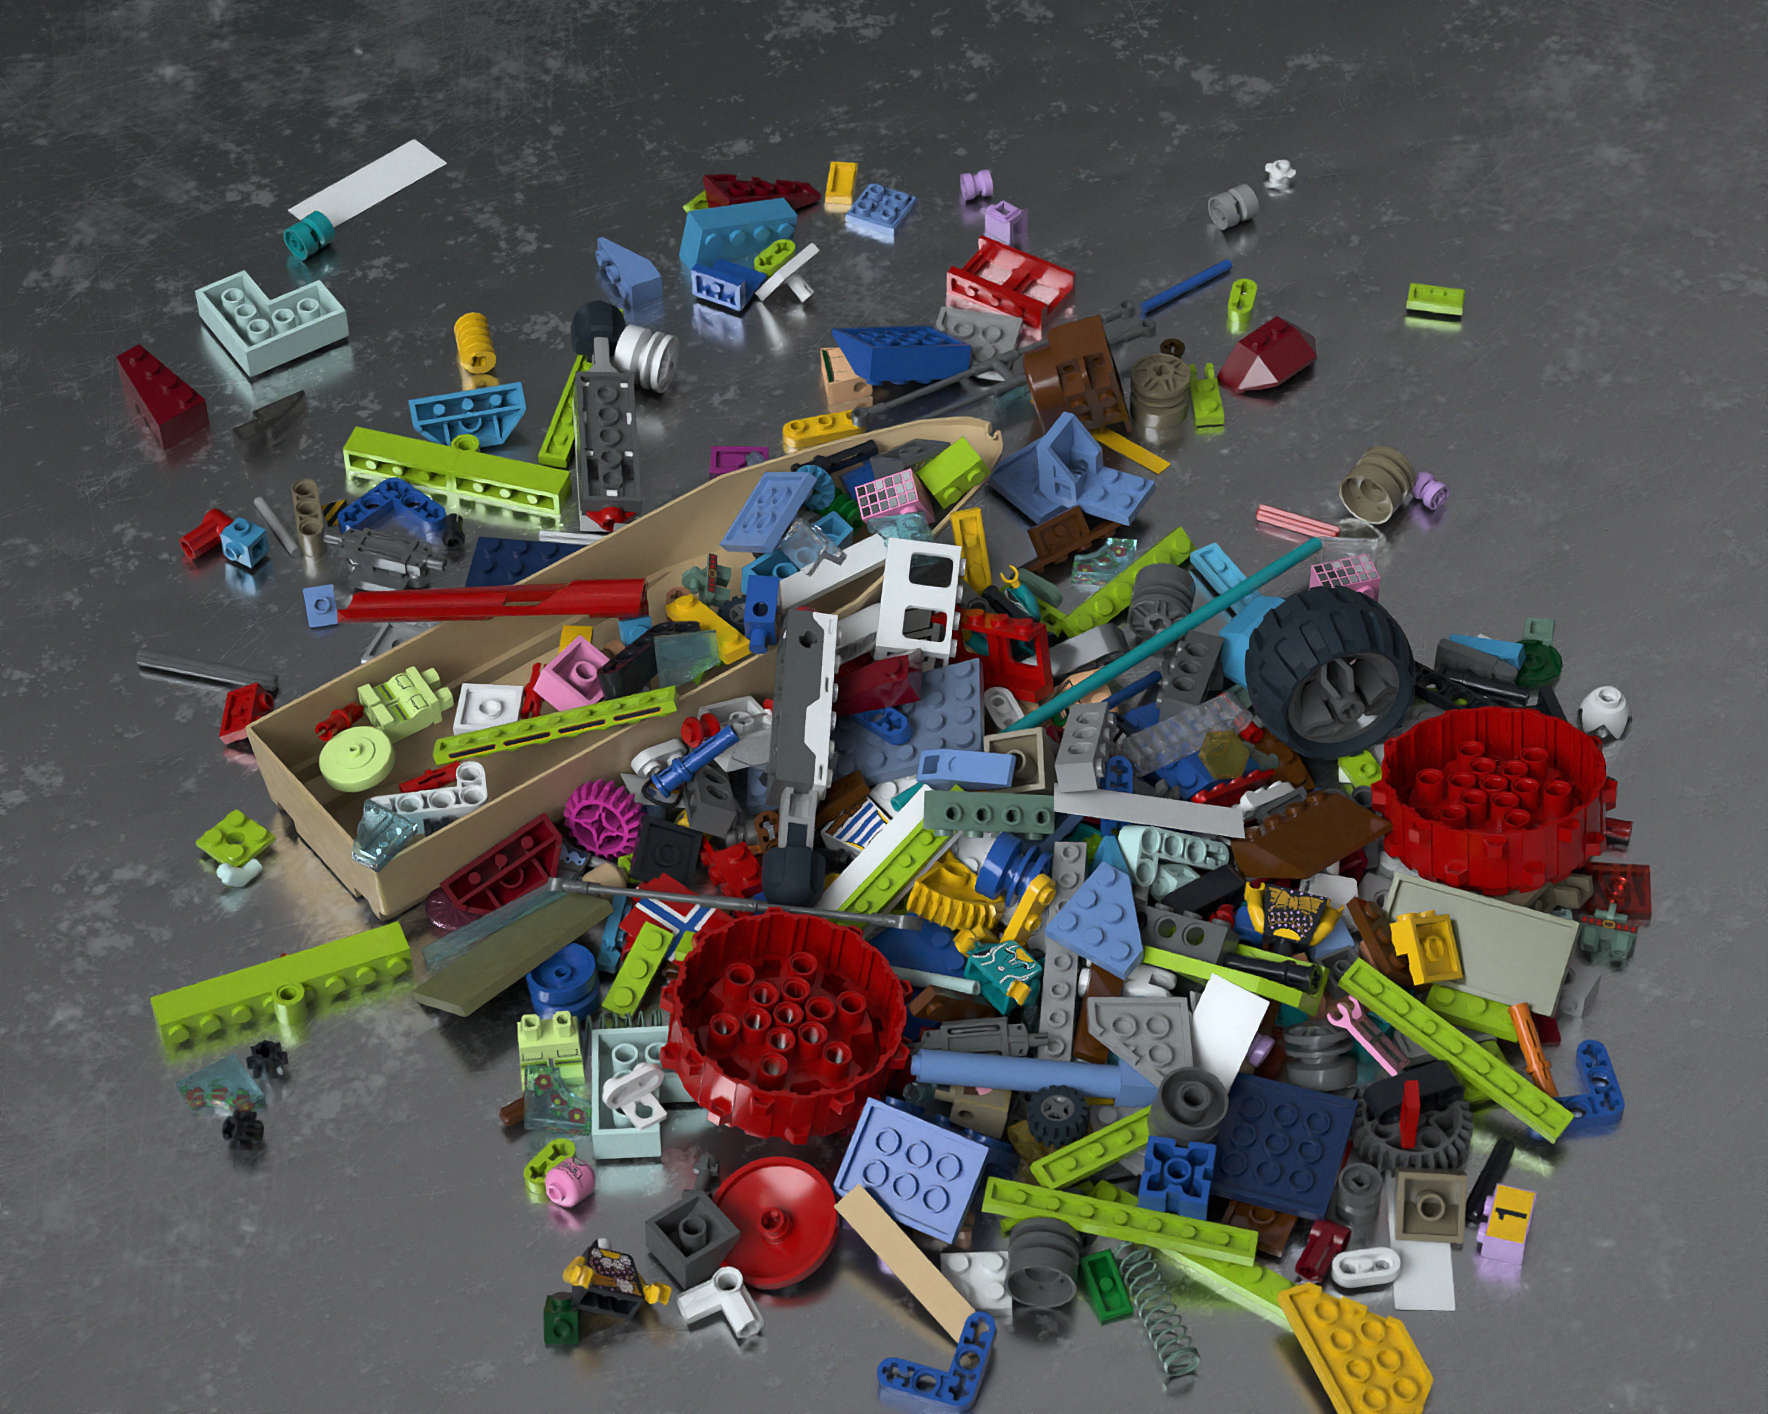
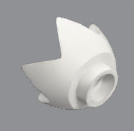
M1603 686L1590 692L1583 699L1578 709L1583 711L1582 724L1586 734L1604 724L1614 737L1619 739L1625 729L1627 719L1632 718V710L1627 698L1619 690L1611 686Z

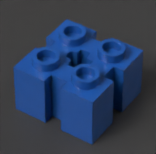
M1149 1135L1144 1171H1142L1138 1194V1207L1165 1213L1166 1211L1176 1212L1180 1216L1207 1221L1217 1145L1189 1141L1188 1148L1176 1147V1139Z

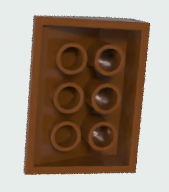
M1316 790L1306 795L1307 799L1285 806L1284 812L1265 817L1261 825L1244 829L1245 839L1236 838L1230 841L1239 873L1243 877L1308 879L1393 830L1392 823L1339 793H1325L1324 790Z

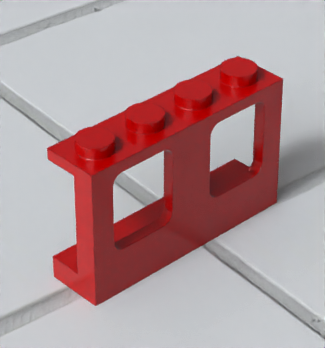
M983 235L979 237V251L964 267L959 269L952 266L947 271V293L1000 315L1023 318V324L1039 331L1045 328L1075 294L1076 272ZM987 264H993L1012 272L1011 276L1002 285L977 276L980 270ZM1033 283H1040L1060 292L1048 306L1044 302L1024 295V292Z
M955 604L954 612H960L958 631L952 630L951 639H957L955 658L949 657V665L980 658L983 664L984 692L992 687H1003L1008 689L1015 699L1037 703L1054 692L1046 624L1033 622L1029 618L1017 619L1008 617L1007 614L986 613L982 609L960 608V605ZM940 611L931 616V622L944 625L946 634L947 615ZM962 629L986 633L989 656L968 652L964 647ZM1010 638L1027 642L1034 638L1037 666L1014 661Z

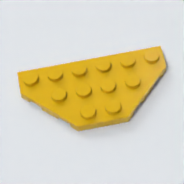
M1310 1282L1279 1291L1276 1300L1338 1414H1422L1434 1378L1401 1320L1389 1315L1387 1318L1374 1314L1367 1311L1368 1306L1344 1296L1341 1299L1322 1292V1287Z

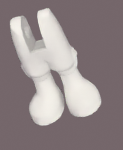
M1089 960L1086 962V968L1082 969L1078 982L1077 996L1080 998H1084L1091 966V961ZM1139 963L1126 980H1123L1120 997H1172L1168 990L1175 988L1177 976L1162 968Z

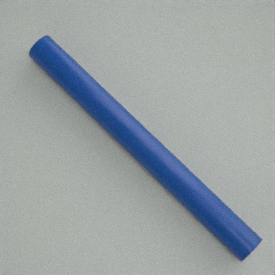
M1225 259L1140 304L1141 310L1144 313H1148L1232 269L1231 261Z
M1155 670L1101 702H1108L1109 709L1112 710L1160 682L1162 675L1159 671Z

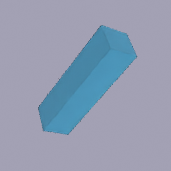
M1451 634L1449 638L1450 641L1495 656L1498 660L1516 666L1517 670L1521 669L1526 658L1524 644Z

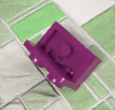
M711 446L710 481L720 475L769 461V447Z

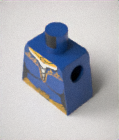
M749 575L744 630L745 637L750 641L749 650L752 653L765 654L768 650V645H776L778 642L783 610L780 577Z

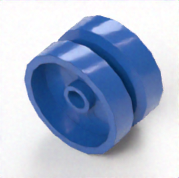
M569 943L526 974L533 1010L541 1020L553 1019V1015L559 1011H569L571 1016L576 1015L580 1022L587 1018L588 1014L591 1016L600 1005L602 992L594 955L584 946Z

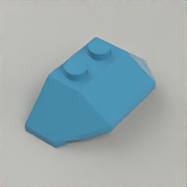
M522 382L408 400L413 429L427 440L451 446V442L455 437L462 434H470L478 438L480 449L504 445L527 410Z
M1257 596L1219 631V637L1224 638L1221 654L1223 676L1246 690L1248 688L1245 678L1246 650L1249 649V638L1254 628H1258L1263 621V616L1271 608L1275 609L1285 602L1283 597Z

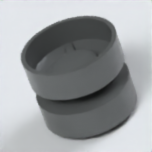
M1182 1067L1173 1070L1162 1080L1147 1118L1149 1134L1151 1136L1176 1139V1147L1188 1148L1189 1141L1213 1144L1229 1105L1228 1094L1224 1085L1212 1073L1201 1068Z

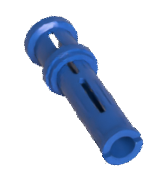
M728 724L682 759L680 757L674 758L669 767L658 775L654 773L650 777L660 793L665 798H669L671 796L670 792L684 782H691L692 778H694V773L729 747L739 742L740 738L730 724Z

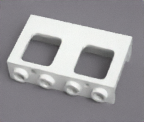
M889 537L874 659L880 660L886 657L887 652L898 653L917 648L922 649L923 656L943 659V667L948 666L949 657L955 658L957 639H951L952 630L958 631L960 612H954L955 603L961 604L963 585H957L958 576L964 577L966 559L960 558L962 546ZM922 554L952 559L951 585L947 588L911 583L909 581V571L912 555ZM907 608H918L946 613L947 625L944 641L934 642L905 638L902 634L905 610Z

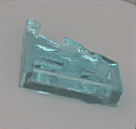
M924 511L873 518L867 521L868 531L871 534L876 532L881 536L886 547L888 546L889 537L935 543ZM914 554L911 557L910 568L938 564L939 557Z

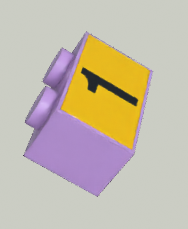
M1499 1183L1496 1184L1494 1196L1487 1195L1483 1215L1489 1216L1487 1223L1480 1222L1477 1242L1483 1243L1481 1257L1519 1266L1522 1265L1537 1192Z

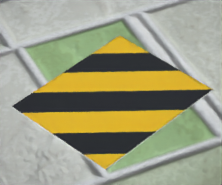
M346 499L321 505L328 527L338 525V514L348 506Z

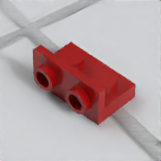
M258 682L227 692L219 738L225 744H229L248 737L245 727L273 712L274 699L272 695L266 692Z

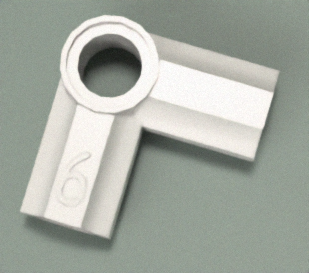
M733 1267L720 1268L715 1272L711 1280L675 1296L680 1312L688 1324L722 1309L738 1338L745 1337L747 1339L754 1336L765 1326L761 1314L743 1283L742 1274ZM726 1287H734V1289L730 1291L723 1290Z

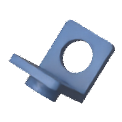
M333 585L304 588L303 596L309 627L316 628L337 624V608Z

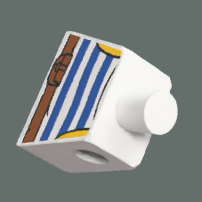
M866 796L859 804L851 805L842 811L837 819L829 822L821 830L825 847L837 851L840 848H844L845 852L851 854V860L854 861L890 822V819Z

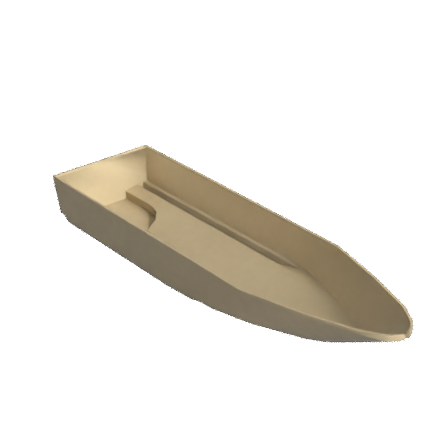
M956 416L922 419L831 441L729 472L712 479L513 585L569 583L574 579L646 578L648 582L647 600L649 603V616H651L653 627L659 623L666 622L665 606L667 592L676 587H683L681 582L682 574L694 566L699 567L700 570L707 567V556L711 553L718 555L717 565L731 568V577L727 585V589H730L729 601H732L734 596L742 598V595H745L741 592L742 568L756 560L751 552H727L719 544L764 472H791V465L795 463L801 465L812 461L814 456L823 455L826 457L871 439L876 443L878 453L880 454L916 438L950 442L952 445L963 436L981 457L991 474L985 477L980 484L967 491L933 530L926 528L916 530L923 539L921 541L933 543L951 523L950 513L963 510L984 487L999 465L1003 455L1000 430L996 431L992 438L990 436L993 431L992 423L974 417ZM861 462L832 473L831 478L835 488H840L844 494L845 491L839 476L863 466V463ZM865 522L859 533L853 537L852 545L875 535ZM922 554L912 555L910 568ZM885 565L803 606L812 607L818 613L838 615L837 621L875 603H879L882 595ZM699 592L692 594L697 599L699 598ZM506 602L505 606L538 605L541 602ZM710 605L709 608L717 614L719 607ZM589 615L495 616L488 621L441 622L248 724L245 728L271 800L281 810H286L294 820L297 833L354 896L358 898L363 895L369 901L374 914L384 922L442 891L443 889L439 883L545 812L555 827L565 822L567 817L563 813L567 807V800L578 786L584 785L590 780L596 782L603 778L606 784L614 780L616 787L620 788L625 785L620 773L636 774L631 767V762L643 750L672 739H679L686 746L687 743L681 737V727L685 718L691 716L697 718L699 707L750 695L762 707L765 700L771 699L774 696L777 644L768 645V650L765 654L751 653L729 665L724 663L720 669L715 667L700 685L691 680L687 682L671 680L668 677L666 667L653 677L650 683L651 691L676 685L679 693L678 710L668 716L644 718L634 724L626 723L623 727L613 725L611 728L603 731L591 730L572 738L560 737L552 739L546 744L534 743L525 745L515 751L503 750L494 752L484 758L472 757L463 759L459 762L460 765L464 762L475 761L483 766L489 803L426 838L425 833L385 839L371 837L366 829L364 804L374 797L401 794L399 783H404L421 776L429 768L433 771L447 765V763L436 765L433 751L437 739L454 736L453 726L462 683L524 686L525 688V685L530 681L532 666L535 663H541L539 671L541 673L544 663L548 665L558 655L563 625L593 626L594 636L592 645L598 650H602L604 645L613 639L621 643L618 618L589 619ZM678 661V668H684V661ZM412 666L419 673L434 668L440 678L441 687L432 690V692L447 687L452 693L454 706L441 712L442 722L435 725L432 722L428 727L393 743L396 757L394 766L387 777L377 785L358 792H343L331 787L324 779L319 766L321 751L328 742L319 739V736L326 731L324 729L316 734V725L329 718L331 712L335 709H342L354 701L361 705L358 687L368 683L372 688L388 682L397 674L406 673V669ZM544 701L540 716L560 712L548 701ZM363 712L364 716L355 723H353L351 728L358 726H375L372 725L370 720ZM532 712L529 713L528 719L532 717ZM457 781L446 786H443L441 788L455 787L457 786Z

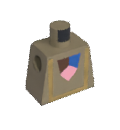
M936 1084L934 1098L952 1102L950 1120L953 1123L993 1138L1001 1139L1007 1119L1011 1090Z

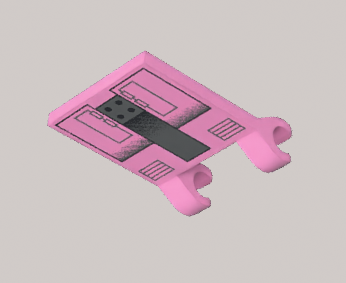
M1349 995L1348 998L1354 1002V1010H1350L1346 1003L1339 1002L1337 1007L1343 1018H1336L1332 1012H1329L1327 1019L1333 1025L1346 1028L1391 1076H1395L1411 1061L1364 1013L1362 1003Z

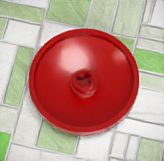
M775 1156L752 1161L732 1173L721 1184L712 1198L715 1205L741 1232L740 1238L719 1266L721 1268L733 1267L738 1269L742 1274L745 1286L757 1289H778L793 1285L811 1275L822 1265L837 1240L840 1227V1213L834 1208V1205L838 1203L836 1195L823 1175L814 1167L801 1160Z

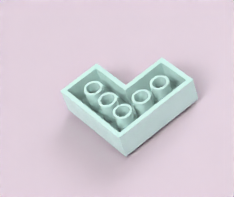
M245 270L195 290L200 317L249 377H253L349 336L346 310L320 280L272 300H269Z
M668 1026L592 1030V1139L595 1159L662 1156L661 1121L643 1131H638L621 1108L610 1109L603 1102V1086L610 1078H622L632 1073L633 1069L642 1062L657 1064L664 1072V1079L651 1093L660 1105L661 1103L695 1101L682 1086L683 1083L678 1074L672 1069L662 1067L659 1058L660 1048L669 1043L667 1042ZM641 1102L636 1104L637 1110L635 1113L640 1118H649L655 1112L652 1107L644 1106Z

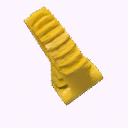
M950 847L937 861H934L935 863L925 874L916 879L906 905L908 912H914L918 917L929 920V923L934 922L939 924L940 927H949L952 931L955 929L961 930L963 927L972 930L979 924L988 931L997 928L998 922L1004 913L1006 898L1001 894L996 900H992L975 892L978 875L957 860Z

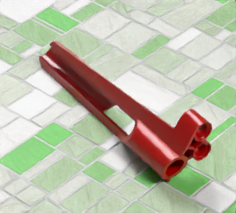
M646 578L574 579L569 583L357 592L352 596L347 609H337V624L488 621L495 616L589 615V619L618 618V620L640 618L641 615H649V603L647 600L648 582ZM506 602H541L538 605L505 606Z

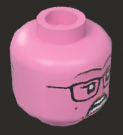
M575 1157L566 1158L547 1172L545 1177L547 1195L553 1202L563 1207L575 1206L594 1190L595 1173L593 1168L584 1160Z

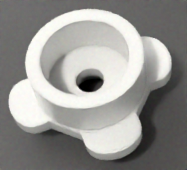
M1278 160L1265 166V170L1270 172V181L1274 184H1287L1291 178L1296 176V170L1290 167L1288 160Z

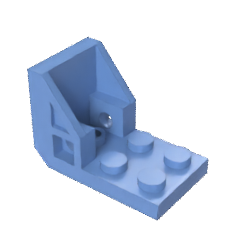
M1064 411L1037 445L1040 491L1052 503L1068 508L1079 505L1084 513L1130 526L1156 491L1155 481L1103 466L1101 446L1072 413Z

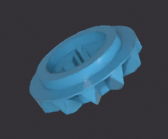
M805 465L796 471L810 472L817 478L812 487L817 492L813 495L811 494L801 506L809 507L810 511L816 509L822 511L833 502L835 485L830 475L824 469L815 465Z

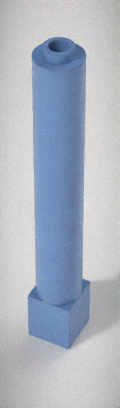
M920 1049L918 1055H913L911 1060V1075H916L917 1082L1038 1093L1042 1088L1046 1091L1049 1090L1051 1085H1055L1056 1089H1060L1061 1085H1065L1067 1090L1071 1088L1076 1089L1077 1095L1081 1093L1086 1097L1114 1099L1115 1106L1145 1108L1151 1105L1158 1091L1156 1086L1122 1059H1119L1118 1065Z

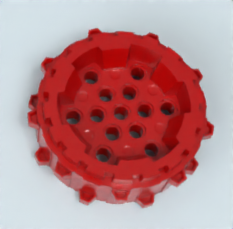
M1489 706L1472 709H1452L1444 711L1442 715L1423 720L1398 737H1390L1384 743L1381 780L1371 784L1372 810L1382 813V818L1391 822L1393 830L1384 834V851L1389 857H1399L1400 861L1409 870H1417L1419 877L1435 883L1442 882L1449 887L1467 892L1476 890L1483 891V895H1507V892L1512 890L1526 893L1542 889L1543 884L1546 882H1551L1554 885L1570 877L1571 871L1575 868H1582L1591 856H1600L1606 850V837L1604 836L1606 812L1616 808L1618 782L1607 778L1606 761L1602 753L1603 742L1596 735L1588 736L1585 732L1578 730L1565 720L1542 714L1539 710L1531 708L1515 709Z
M768 907L764 914L743 916L727 922L726 925L712 931L700 929L692 935L691 946L693 950L688 952L681 963L678 979H671L668 986L663 987L661 991L660 1008L669 1012L670 1017L667 1042L669 1043L660 1048L659 1058L662 1067L674 1070L689 1095L702 1108L705 1107L709 1110L707 1120L717 1126L725 1124L731 1128L734 1126L744 1129L745 1134L758 1138L782 1137V1141H790L792 1145H805L810 1136H827L846 1128L847 1125L852 1124L856 1120L859 1121L868 1097L881 1100V1097L885 1096L892 1083L895 1069H904L908 1060H910L911 1050L904 1044L912 1043V1040L903 1036L907 1012L905 1004L911 1001L913 989L908 980L899 979L897 974H894L888 960L881 952L863 939V930L854 925L848 927L839 926L828 921V919L814 915L785 912L782 907Z

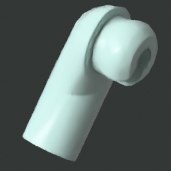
M253 858L242 868L232 867L229 863H223L218 867L216 874L225 885L240 888L247 885L263 871V867Z

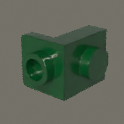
M557 1292L553 1295H547L543 1311L544 1342L546 1344H577L579 1342L581 1309L571 1307L570 1292Z

